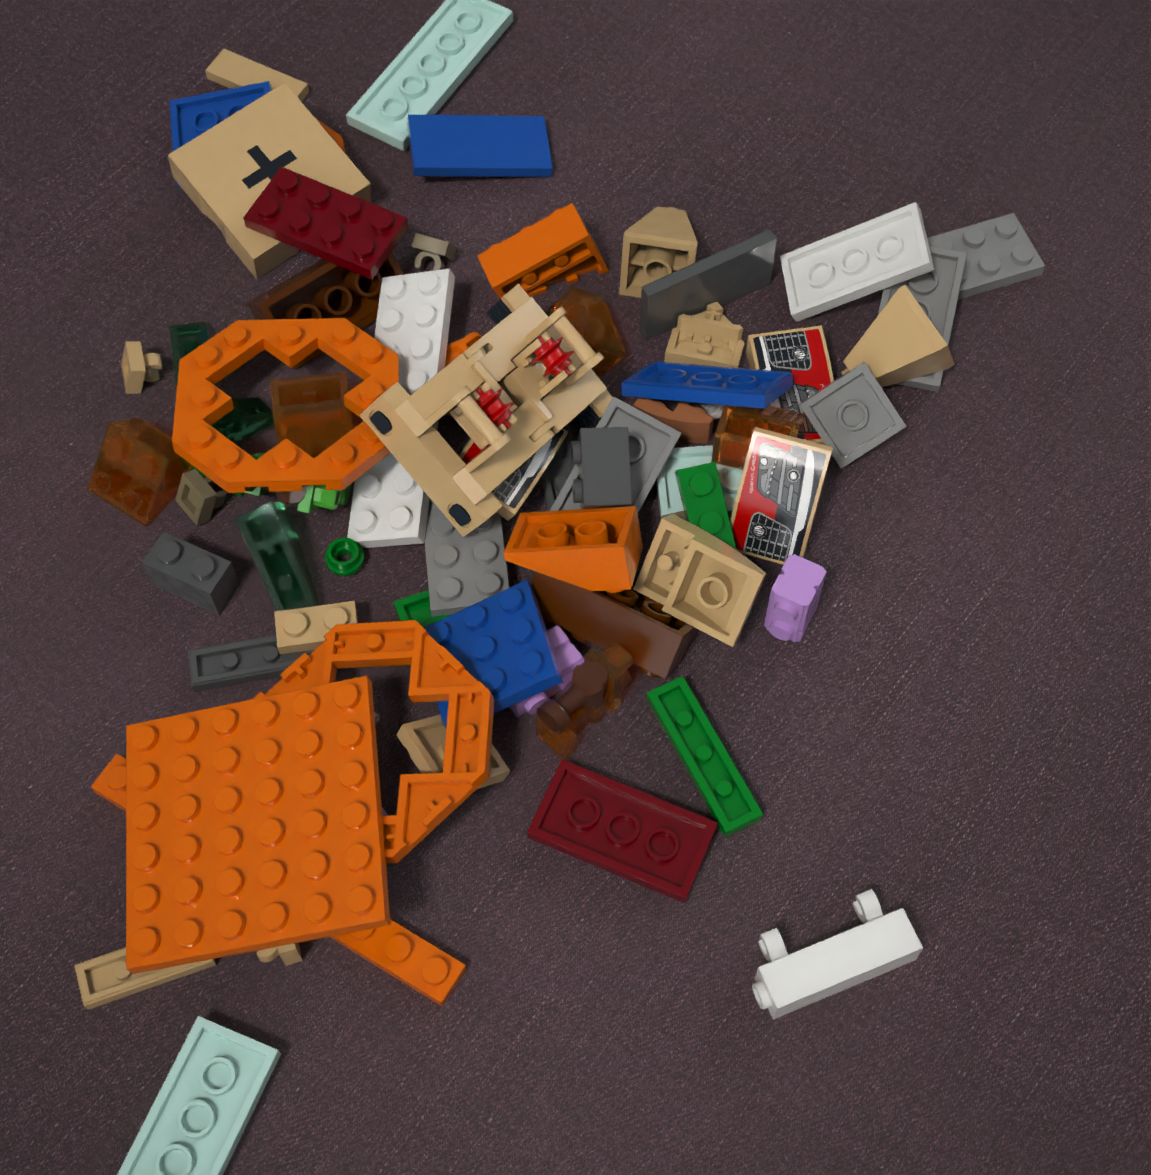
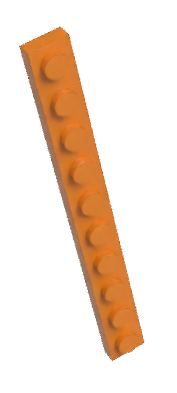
M116 753L90 787L94 793L125 812L126 759ZM391 919V925L330 936L331 939L442 1007L467 970L465 964Z

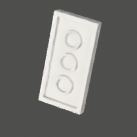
M916 202L780 256L790 313L796 322L935 270L921 209Z

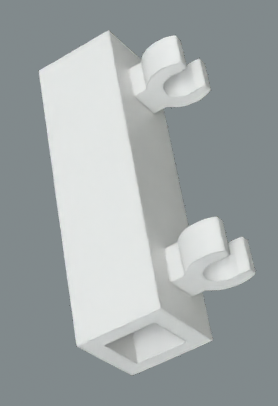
M870 889L856 895L857 901L852 903L856 914L864 924L789 955L777 928L760 934L762 940H759L758 943L764 957L769 962L758 967L755 976L756 983L752 984L753 993L762 1010L768 1008L774 1020L915 961L921 953L923 946L904 909L901 908L883 915L880 903L874 891Z

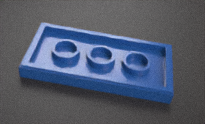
M408 114L407 126L413 176L551 177L553 168L544 116Z
M654 361L621 383L622 396L765 409L793 387V373Z

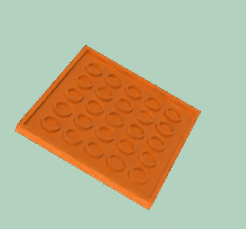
M367 675L126 725V969L137 974L391 925L372 682Z

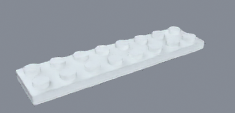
M450 268L382 277L374 339L398 354L399 383L409 395H412L445 368L455 276ZM438 421L433 424L436 430L438 429ZM392 453L360 476L354 483L347 538L352 539L362 548L423 544L425 541L429 497Z

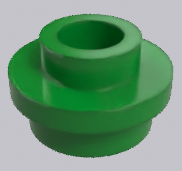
M349 538L334 540L325 553L327 568L338 576H349L358 572L365 560L362 547ZM343 556L352 557L348 561L339 562V559Z

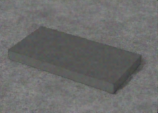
M766 230L642 286L640 333L647 341L677 327L678 316L681 314L693 316L707 311V305L718 302L723 306L769 285L777 242L773 232Z

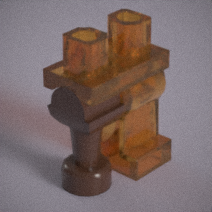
M616 642L602 654L593 647L584 655V664L582 666L577 665L573 670L572 686L556 701L552 699L546 700L537 709L539 717L536 718V735L563 760L566 761L576 751L577 735L587 725L596 724L601 721L606 714V709L613 713L621 706L622 690L631 682V675L627 669L632 665L633 657Z

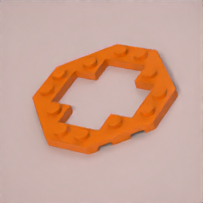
M345 318L237 320L179 361L172 435L174 452L228 493L246 492L247 487H269V492L302 491V486L326 485V490H344L391 453L364 421L315 458L285 438L256 460L211 426L234 409L232 398L216 387L215 384L263 350L268 351L292 368L319 348L364 380L344 395V406L359 416L381 394L396 382H399L398 354Z
M416 620L336 624L323 636L326 640L309 655L306 653L302 654L280 674L282 679L265 694L261 691L253 699L333 683L336 681L337 669L411 665L408 696L413 703L449 701L443 772L400 774L397 815L382 816L386 864L398 863L489 778L495 699L491 691L480 681H477L442 645L440 646Z

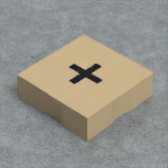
M285 82L168 154L173 178L199 210L218 226L227 244L256 279H259L300 251V249L247 228L243 219L281 166L371 203V183Z

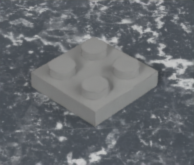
M864 361L799 404L825 445L833 447L832 456L841 469L907 427Z

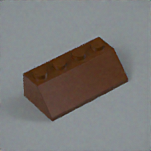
M392 252L373 279L321 259L251 300L247 305L256 320L345 318L362 329L377 320L382 277L404 274ZM318 348L292 368L300 367L323 353V351Z
M536 572L531 585L545 624L559 625V627L569 631L568 634L575 640L586 643L591 642L604 648V652L608 656L617 660L626 659L638 665L640 671L650 677L666 679L678 668L699 632V629L662 611L664 605L633 590L636 583L634 581L630 590L609 593L606 591H589Z

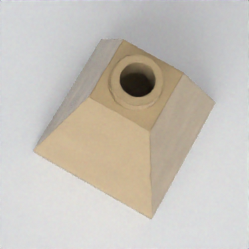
M657 206L624 232L619 295L641 298L642 286L695 263L698 242L685 210Z
M903 285L892 296L843 362L847 368L841 373L844 375L864 361L880 386L886 387L949 369L955 363L947 343L907 286Z

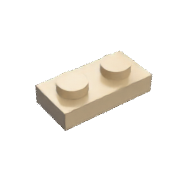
M355 601L275 611L277 649L279 654L315 650L326 640L323 636L336 624L358 623Z

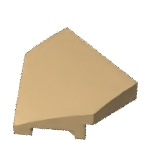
M718 302L707 305V311L693 316L681 314L678 316L677 327L672 329L664 362L739 368L744 348V342L741 340L743 328L740 325L732 324L723 315V307Z

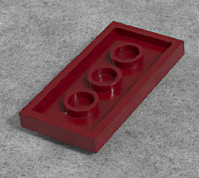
M282 166L243 217L247 228L369 279L374 278L408 229L407 217Z
M561 759L527 831V837L677 901L686 903L717 829L718 822Z

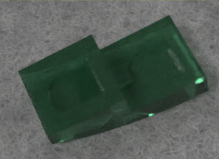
M259 397L232 399L234 409L211 426L229 440L235 442L261 432L275 424L277 416Z

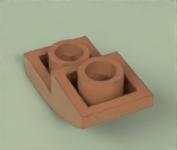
M640 397L633 404L634 408L681 432L677 442L708 444L712 438L714 418L709 416L700 407H692L680 401L675 410L671 411L660 401Z

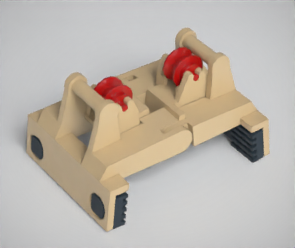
M519 284L506 293L486 312L496 326L412 395H409L400 383L396 382L359 415L462 537L487 521L503 506L492 493L499 484L572 419H575L581 428H585L602 417L613 398L606 390L607 387L592 370L595 365L604 359V356L600 352H594L565 317L566 310L562 306L548 317L536 301L529 297ZM517 366V368L513 372H511L506 378H504L500 383H497ZM456 405L457 407L450 414L479 449L482 450L467 464L462 461L433 426Z

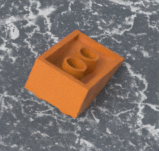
M636 506L520 513L503 553L505 561L589 591L617 593L623 590H630L643 550Z

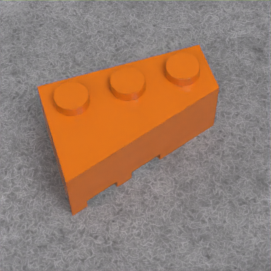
M573 203L555 210L546 218L531 226L524 227L517 234L492 245L488 250L477 255L490 285L499 299L518 284L529 297L547 292L546 286L566 280L569 285L578 282V275L597 270L599 275L609 272L595 241Z

